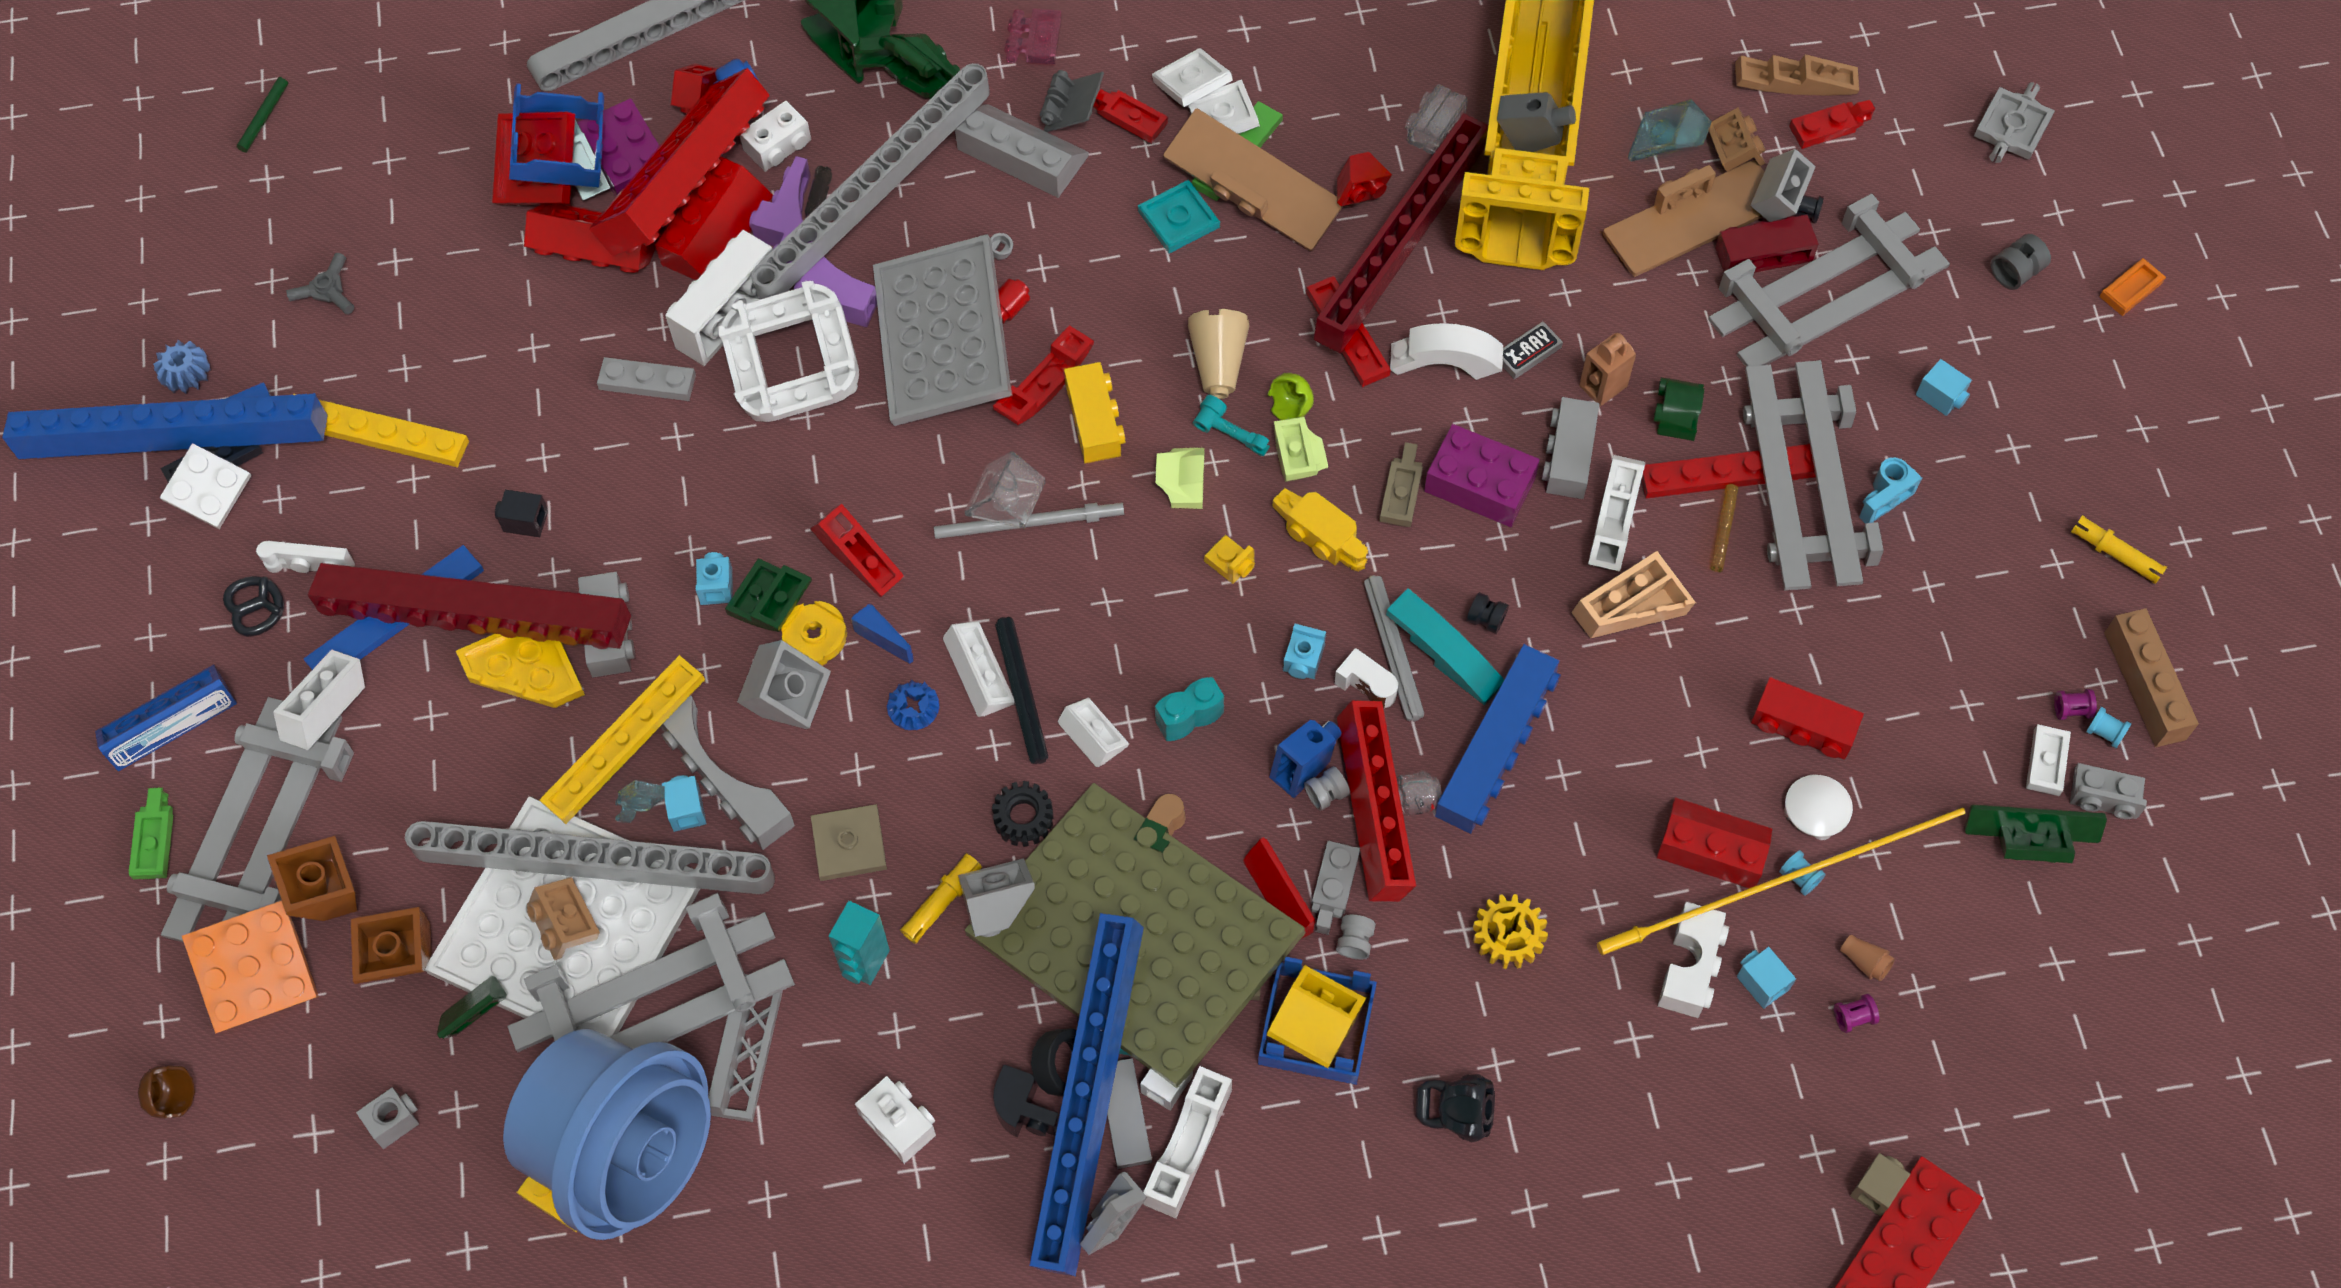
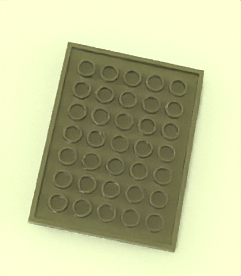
M1093 783L1025 860L1035 889L1010 927L1001 930L999 934L991 937H983L981 935L975 937L971 923L964 931L966 936L1079 1017L1100 913L1134 918L1144 927L1120 1048L1148 1069L1151 1068L1175 1088H1178L1304 936L1305 928L1168 833L1164 834L1163 839L1170 843L1163 853L1150 848L1157 840V833L1150 827L1140 829L1146 818Z

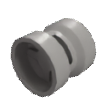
M1335 766L1324 771L1322 777H1313L1304 782L1308 797L1319 811L1329 807L1334 799L1341 800L1350 795L1346 780Z
M1350 914L1343 916L1341 923L1343 936L1338 939L1336 951L1340 955L1352 959L1362 960L1369 958L1371 945L1368 941L1374 935L1376 923L1370 918Z

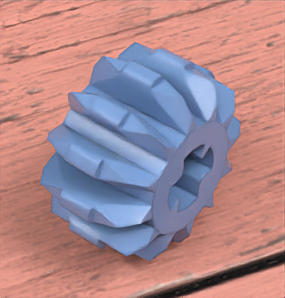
M177 340L174 347L166 345L165 353H156L158 361L153 365L157 373V379L173 393L180 389L187 394L189 387L192 386L199 390L198 382L208 381L206 373L211 369L206 358L207 355L203 349L196 347L191 341L184 345L183 342Z

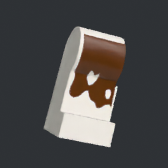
M1355 648L1336 670L1335 684L1344 691L1352 685L1367 695L1369 701H1382L1383 708L1394 704L1398 690L1396 677Z

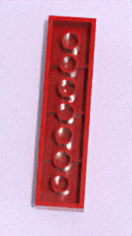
M748 68L711 85L591 225L590 231L613 257L623 252L630 254L641 244L648 246L653 243L660 235L658 230L674 219L675 214L673 212L676 208L682 207L689 201L691 190L698 188L706 180L704 177L705 173L714 169L721 162L719 159L720 155L726 153L735 145L734 138L744 133L750 127L749 120L755 118L764 110L763 103L770 95Z

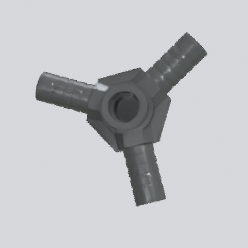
M335 253L327 271L318 274L309 282V285L286 290L289 301L312 297L320 301L333 302L346 315L352 313L355 306L342 294L343 289L339 276L346 257L341 253Z

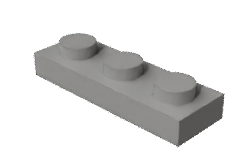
M604 357L597 385L599 390L689 401L696 373L694 368Z

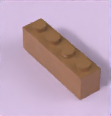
M2147 609L2116 615L2104 634L2155 748L2187 740L2199 723Z

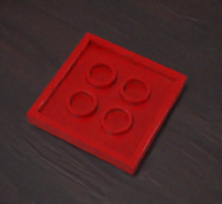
M571 112L519 113L515 124V132H518L517 163H528L534 159L572 163L575 114ZM513 113L498 114L492 203L498 205L570 204L571 185L509 179Z

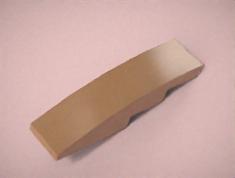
M1806 54L1800 61L1772 55L1766 62L1741 55L1735 62L1736 86L1793 95H1852L1859 92L1858 67Z

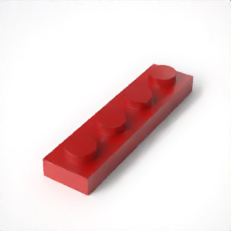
M1334 276L1307 286L1306 294L1318 314L1322 312L1340 286ZM1362 323L1343 349L1342 354L1361 386L1364 387L1390 376L1391 369Z

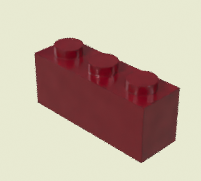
M1808 215L1798 217L1789 216L1772 222L1761 221L1754 225L1740 228L1730 227L1720 231L1715 250L1723 272L1750 259L1756 267L1754 272L1756 273L1812 262L1819 243Z

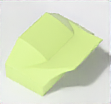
M1305 417L1274 421L1276 449L1285 482L1315 476L1318 471L1328 468L1322 438L1308 429Z
M1173 448L1170 452L1157 453L1155 483L1168 495L1171 508L1203 509L1204 448Z

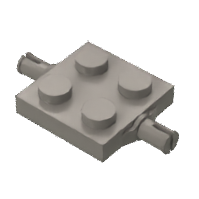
M2030 82L2024 94L2013 93L1999 87L1974 135L1995 146L1989 156L1992 162L1998 154L1995 163H2000L2006 151L2030 160L2055 110L2041 105L2034 99L2040 90V86L2037 83L2031 92L2034 82Z

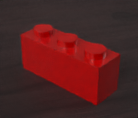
M1769 677L1751 724L1758 726L1759 729L1766 733H1777L1785 736L1797 745H1808L1821 750L1828 757L1845 760L1853 745L1864 713Z

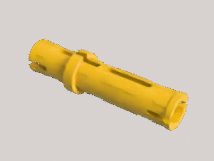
M2084 515L2081 516L2078 523L2088 528L2089 531H2085L2077 525L2071 531V533L2096 546L2095 550L2099 553L2104 551L2152 581L2153 584H2156L2160 577L2151 572L2149 568L2154 569L2160 574H2163L2167 568L2165 565L2163 566L2114 536L2115 532L2111 529H2108V531L2104 530L2085 518Z
M966 853L948 875H943L937 889L900 929V932L912 943L917 944L928 928L945 911L947 906L957 896L960 897L963 894L958 875L980 870L982 868L981 864Z

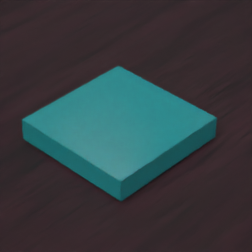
M1189 179L1138 205L1139 214L1169 254L1220 228L1219 219Z

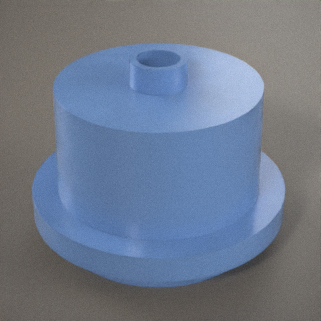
M580 1029L570 1032L553 1042L537 1057L524 1074L514 1092L507 1111L503 1133L504 1150L507 1159L516 1170L552 1191L556 1212L567 1226L596 1240H606L621 1236L634 1228L650 1222L661 1214L680 1194L696 1169L707 1141L711 1119L708 1084L704 1069L694 1056L669 1043L652 1042L632 1049L595 1030Z

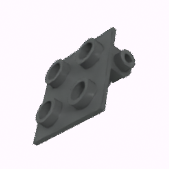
M1058 70L1057 73L1053 74L1043 108L1040 111L1041 121L1046 124L1044 131L1049 132L1088 121L1092 114L1096 96L1100 90L1104 72H1098L1075 80H1071L1068 77V73L1063 70Z

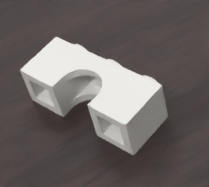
M1686 902L1681 914L1702 906ZM1713 909L1678 923L1673 944L1690 950L1695 956L1696 964L1691 967H1680L1670 964L1665 975L1658 1007L1696 1018L1699 1017L1703 1007L1709 1009L1714 994V989L1709 987L1711 976L1717 977L1722 957L1716 956L1718 945H1725L1729 926L1724 925L1726 913Z

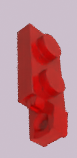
M1100 89L1093 105L1097 109V113L1103 118L1151 144L1168 124V116L1120 90L1108 93Z
M1870 100L1857 102L1855 105L1852 102L1842 103L1791 119L1789 127L1801 149L1855 133L1856 129L1861 127L1865 121L1872 119L1875 107Z

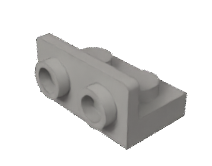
M2078 763L2074 768L2070 804L2078 805L2086 811L2095 812L2100 810L2113 813L2121 819H2137L2147 805V800L2143 799L2145 778Z
M1122 1172L1116 1177L1091 1214L1093 1220L1086 1228L1089 1232L1080 1243L1088 1255L1116 1241L1147 1198L1126 1172Z

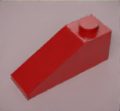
M842 503L834 507L810 528L830 553L879 597H882L904 577L903 573Z

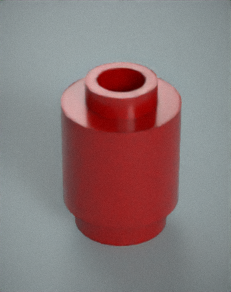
M1007 279L998 289L1003 324L1006 321H1011L1030 301L1029 288L1019 279L1015 281Z

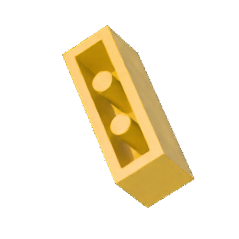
M1101 362L1064 369L1065 385L1084 463L1120 457L1121 444L1126 443L1123 426H1117L1115 418L1119 417L1116 399L1110 400L1108 393L1112 391L1110 374L1103 373Z

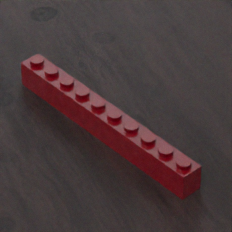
M1465 113L1461 115L1317 317L1314 333L1315 341L1341 354L1461 183L1465 172L1470 170L1484 150L1489 125Z
M320 563L307 594L317 611L326 616L337 614L350 616L358 620L371 617L385 623L403 622L416 627H424L425 625L436 626L448 631L461 629L469 630L475 634H500L507 638L518 636L531 638L538 642L551 640L571 646L584 644L592 645L598 649H607L608 647L620 649L631 619V614L623 598Z

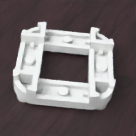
M814 281L801 282V288L747 304L740 300L731 305L733 308L725 316L722 325H719V337L723 341L735 388L734 395L744 411L753 420L770 422L837 403L857 390L859 367L846 318L836 294L829 288L815 284ZM813 319L825 364V371L768 388L755 336Z

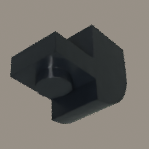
M1003 1065L993 1093L996 1114L1000 1124L1006 1131L1018 1137L1022 1125H1026V1129L1029 1132L1038 1136H1046V1133L1056 1136L1059 1113L1031 1104L1038 1088L1033 1075Z

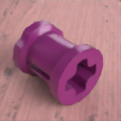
M2085 689L2083 693L2057 691L2054 698L2057 718L2059 720H2065L2067 716L2094 718L2097 710L2094 691L2092 689Z
M1864 994L1860 1000L1847 1004L1835 1003L1833 1007L1836 1022L1844 1033L1851 1032L1853 1027L1866 1023L1874 1025L1879 1022V1011L1870 994Z

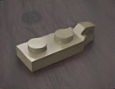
M1405 442L1402 459L1394 458V461L1391 462L1380 522L1411 528L1423 469L1422 463L1415 462L1417 444Z

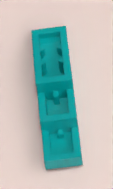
M1409 588L1387 609L1386 616L1411 635L1410 641L1435 660L1434 666L1480 703L1485 705L1500 689L1504 682L1503 677L1465 637Z

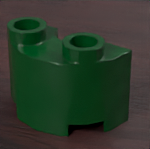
M1661 377L1658 395L1663 396V404H1656L1653 422H1659L1657 435L1691 441L1695 440L1698 418L1703 404L1704 384Z

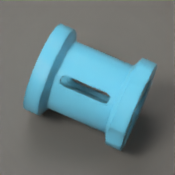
M2101 707L2086 732L2089 734L2095 733L2110 741L2112 747L2116 749L2132 723L2128 721L2121 722L2107 714L2106 709Z
M1799 850L1785 862L1779 872L1782 875H1786L1811 864L1803 858L1804 853ZM1816 870L1792 880L1801 887L1800 892L1805 896L1822 881L1826 874L1822 870Z

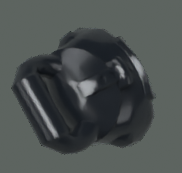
M1467 1074L1462 1076L1460 1080L1453 1082L1435 1079L1428 1080L1417 1088L1415 1117L1423 1125L1435 1129H1449L1462 1140H1467L1471 1143L1490 1136L1495 1109V1091L1491 1080L1480 1074ZM1431 1088L1441 1092L1438 1102L1439 1117L1429 1119Z

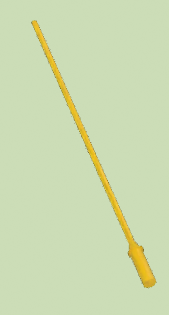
M1960 808L1649 927L1634 926L1631 930L1597 942L1598 951L1601 955H1605L1636 942L1641 943L1650 933L1964 815L1965 810Z

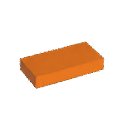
M2142 258L2105 288L2099 297L2121 316H2124L2164 282L2166 276Z

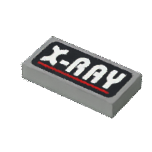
M1541 322L1503 348L1502 367L1515 380L1561 349L1563 342L1544 322Z

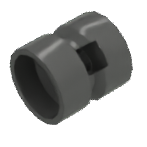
M2024 234L2013 242L2010 247L2005 248L1991 260L1992 273L2004 287L2011 290L2018 289L2029 281L2032 276L2037 275L2051 263L2050 251L2046 244L2036 235Z

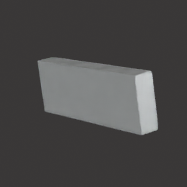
M1133 1058L1120 1060L1117 1062L1107 1114L1117 1169L1152 1163Z

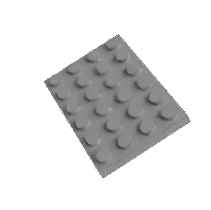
M988 234L873 265L889 417L894 426L1012 396L992 240Z

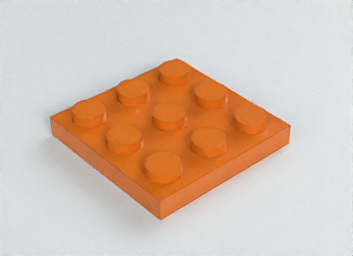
M282 901L182 935L215 1034L319 997L292 918L286 915Z

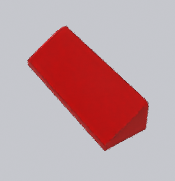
M1267 838L1259 839L1243 860L1247 870L1265 900L1305 928V934L1302 938L1312 934L1315 918Z

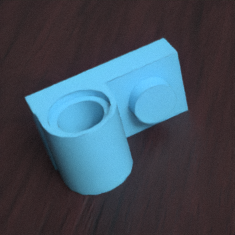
M1894 457L1884 460L1874 479L1873 486L1875 491L1871 492L1863 500L1864 507L1859 518L1864 523H1873L1915 494L1922 477L1902 459Z

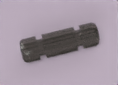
M818 166L815 170L814 177L816 178L812 181L808 196L809 202H807L805 207L806 218L826 200L829 190L828 184H830L832 179V170L829 167Z

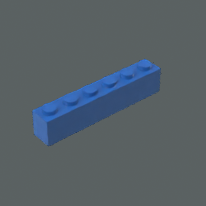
M1523 644L1437 804L1435 817L1469 834L1472 833L1476 824L1483 825L1490 811V808L1486 806L1491 797L1495 799L1498 797L1505 782L1501 779L1504 771L1511 772L1518 759L1519 754L1515 750L1519 743L1525 745L1533 730V727L1529 726L1533 717L1540 718L1547 703L1543 699L1547 690L1553 692L1559 682L1561 674L1557 673V668L1560 660Z

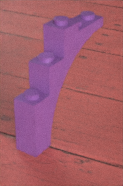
M796 156L792 166L786 168L783 184L780 190L775 191L772 203L762 200L758 210H754L751 214L749 225L752 228L753 235L766 244L774 246V248L803 222L804 195L811 178L807 159ZM824 256L795 283L794 289L801 288V282L814 281L815 284L823 285L832 292L834 291L842 305L846 322L867 328L877 307L875 286L852 278L832 265Z

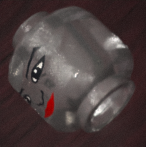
M1426 770L1397 776L1403 815L1414 816L1435 810L1442 796L1441 787L1436 776L1432 777Z

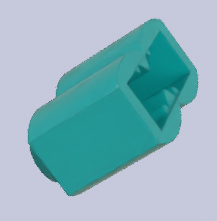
M1207 677L1193 682L1184 692H1175L1163 697L1155 705V720L1166 741L1181 739L1191 733L1195 727L1206 726L1218 720L1224 713V694L1214 678Z

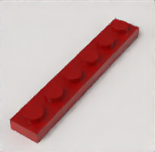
M1810 444L1786 447L1792 480L1816 477ZM1760 450L1647 464L1644 466L1641 478L1646 499L1765 484Z

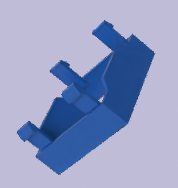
M517 84L514 87L509 179L599 188L602 159L603 93L598 92L597 103L588 102L581 96L536 92L526 96L520 95L521 84ZM571 112L578 119L596 120L598 124V140L596 142L594 170L585 169L578 163L536 159L528 163H517L518 132H515L516 117L519 116V113Z
M1286 956L1285 962L1277 967L1258 1056V1065L1357 1085L1377 982L1370 981V973L1356 970L1353 972V977L1313 969L1348 989L1371 993L1356 1073L1352 1072L1354 1060L1336 1057L1335 1068H1326L1321 1065L1284 1058L1285 1046L1267 1042L1266 1046L1267 1032L1270 1027L1280 975L1297 978L1303 969V960Z

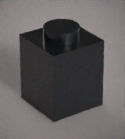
M505 489L502 501L499 500L495 507V518L498 519L503 532L540 538L548 514V508L543 496Z

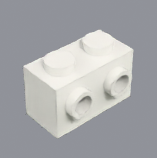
M784 101L753 122L740 135L743 150L766 172L771 167L779 165L784 158L796 150L805 147L811 141L808 122L787 101Z

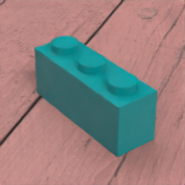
M848 901L828 937L842 972L841 975L855 984H859L862 981L871 985L890 951L880 915Z

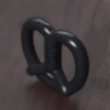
M250 576L239 579L230 584L223 593L224 606L232 614V626L240 635L246 637L260 635L271 629L283 614L284 600L282 593L277 585L265 576ZM249 586H259L258 597L239 605L233 602L234 594L240 589ZM268 591L273 598L274 604L267 600ZM262 608L271 612V615L264 622L256 626L246 627L242 623L243 616Z

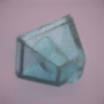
M1692 99L1645 112L1628 159L1636 161L1703 145L1712 121Z

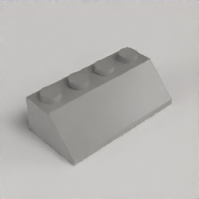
M989 104L980 105L955 129L958 150L1057 198L1060 197L1089 156L1088 151Z

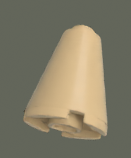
M1219 309V315H1209V310L1194 313L1188 318V329L1203 390L1205 393L1219 399L1227 398L1230 393L1235 391L1249 330V320H1247L1246 314L1228 309Z

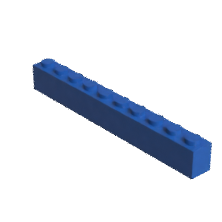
M315 393L8 412L2 438L18 459L189 449L192 443L199 447H231L314 442L324 440L328 415Z
M1100 913L1030 1261L1031 1267L1042 1271L1076 1277L1081 1251L1080 1243L1083 1241L1144 927L1131 917Z

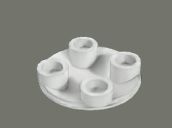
M1823 775L1802 777L1791 785L1786 794L1785 816L1800 831L1814 836L1816 839L1826 840L1832 835L1841 832L1848 825L1852 816L1853 806L1849 793L1839 782Z

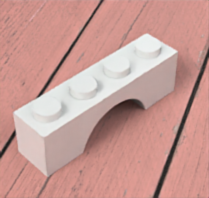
M1199 1066L1185 1097L1183 1109L1172 1138L1164 1154L1157 1161L1143 1192L1147 1196L1144 1201L1145 1206L1177 1218L1232 1092V1079Z

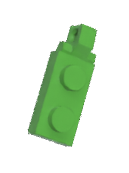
M148 788L146 807H140V811L135 813L129 876L133 880L167 878L174 815L173 807L168 806V794L163 791V788Z

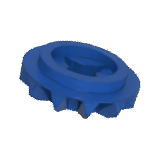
M911 680L904 685L898 684L897 689L893 693H889L887 711L892 722L898 727L905 730H919L927 727L935 720L940 704L935 690L931 689L925 682L922 684ZM906 697L912 698L913 701L920 699L918 702L920 713L912 707L906 709L908 706Z

